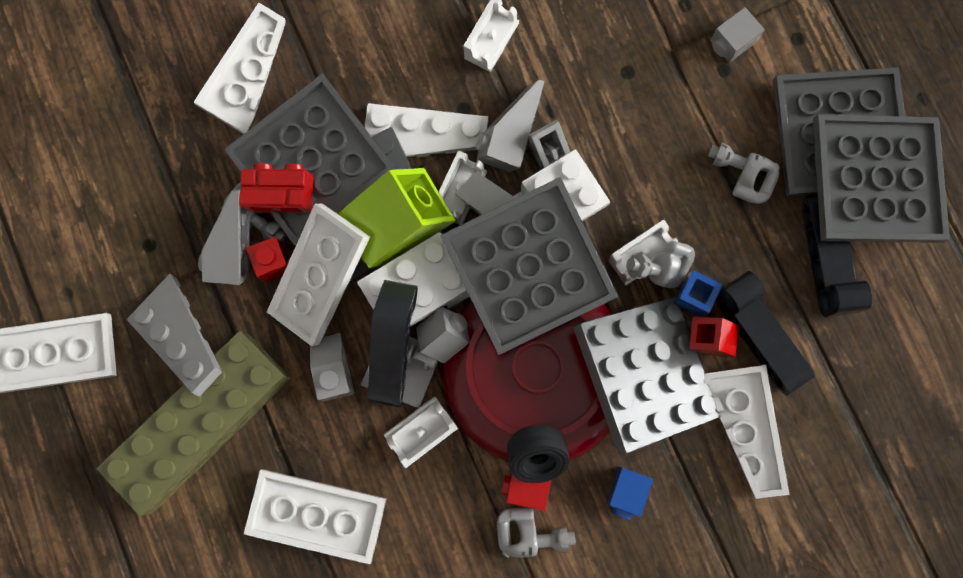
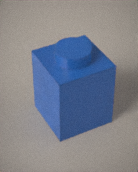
M693 270L685 277L674 303L698 317H703L710 312L723 284Z
M618 467L606 504L613 507L612 513L629 520L632 514L641 517L653 479Z

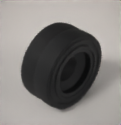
M548 425L525 427L513 434L508 441L507 455L509 468L518 480L527 483H543L559 477L568 468L569 453L566 439L562 432L555 427Z

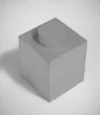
M744 7L720 25L710 41L715 52L719 56L725 57L730 63L754 45L765 29L748 9Z
M444 307L439 308L416 328L420 352L442 363L448 361L470 343L467 330L468 325L465 318L461 314L454 313Z

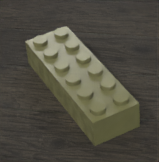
M240 330L214 355L222 373L200 397L193 394L184 384L96 468L139 516L155 513L292 379L250 334Z

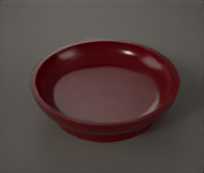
M471 301L460 314L467 322L470 343L448 361L441 363V378L444 395L451 414L463 432L476 445L491 455L509 462L507 444L513 434L525 427L548 425L560 430L564 435L570 461L593 449L610 433L573 329L574 326L613 315L604 304L498 355L473 302Z

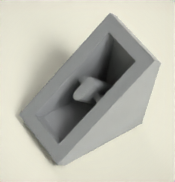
M557 119L529 134L528 149L541 170L570 153L569 146Z

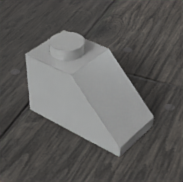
M341 333L323 337L319 345H310V368L317 400L325 402L355 394Z

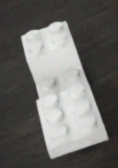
M576 149L522 181L521 192L513 196L518 198L561 177L582 221L610 204V200ZM440 232L357 282L373 310L384 280L418 285L417 300L410 327L439 308L446 305L450 309L470 297L440 235L442 234Z

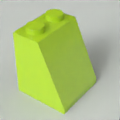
M424 168L388 170L338 213V215L370 236L361 255V259L369 268L386 265L456 221Z

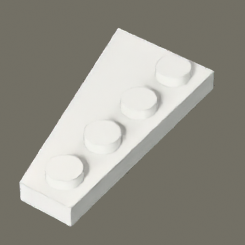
M368 103L364 128L373 136L392 127L406 156H417L418 158L429 156V154L457 153L458 150L461 152L476 150V143L480 134L488 127V116Z

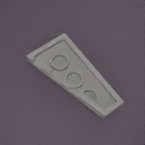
M169 274L127 320L193 394L200 397L222 371L208 341L204 340L200 332L201 327L189 309L190 304L179 288L181 285L178 279Z

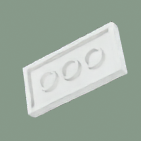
M314 204L267 313L309 345H319L370 236L324 204Z
M103 313L0 329V393L117 376L111 314Z
M262 469L259 472L244 534L371 564L387 498Z

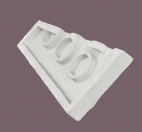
M258 3L196 97L194 104L242 134L250 130L286 23L285 18Z
M766 365L704 374L705 384L710 386L717 412L721 416L719 418L754 497L759 499L789 495Z

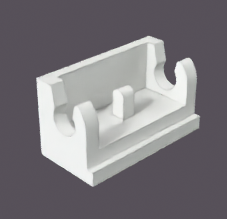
M501 0L489 1L463 46L464 59L490 73L519 24L516 9L513 6L509 11L501 6Z
M459 150L441 185L439 194L456 221L454 223L462 225L470 207L455 194L475 171L485 177L487 170L484 169V164L480 160L476 163L468 159L466 153Z
M662 220L610 256L608 261L625 286L637 279L630 277L626 268V263L632 255L640 253L647 256L652 263L659 253L667 251L669 242H678L677 238L672 239L667 232L669 226L665 220Z
M434 396L387 431L384 437L389 447L398 455L400 462L407 468L456 431L458 427Z

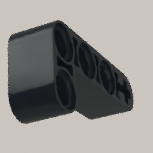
M818 196L804 198L802 202V216L821 314L823 317L856 314L870 309L872 305L871 288L867 281L856 280L850 243L846 241H821Z
M747 271L721 288L715 301L728 320L739 325L738 334L758 362L761 365H766L767 374L776 387L784 395L788 396L815 377L814 372L761 299L766 294L762 282L753 272Z
M384 280L374 307L371 324L368 402L401 407L406 383L410 323L416 305L418 285Z

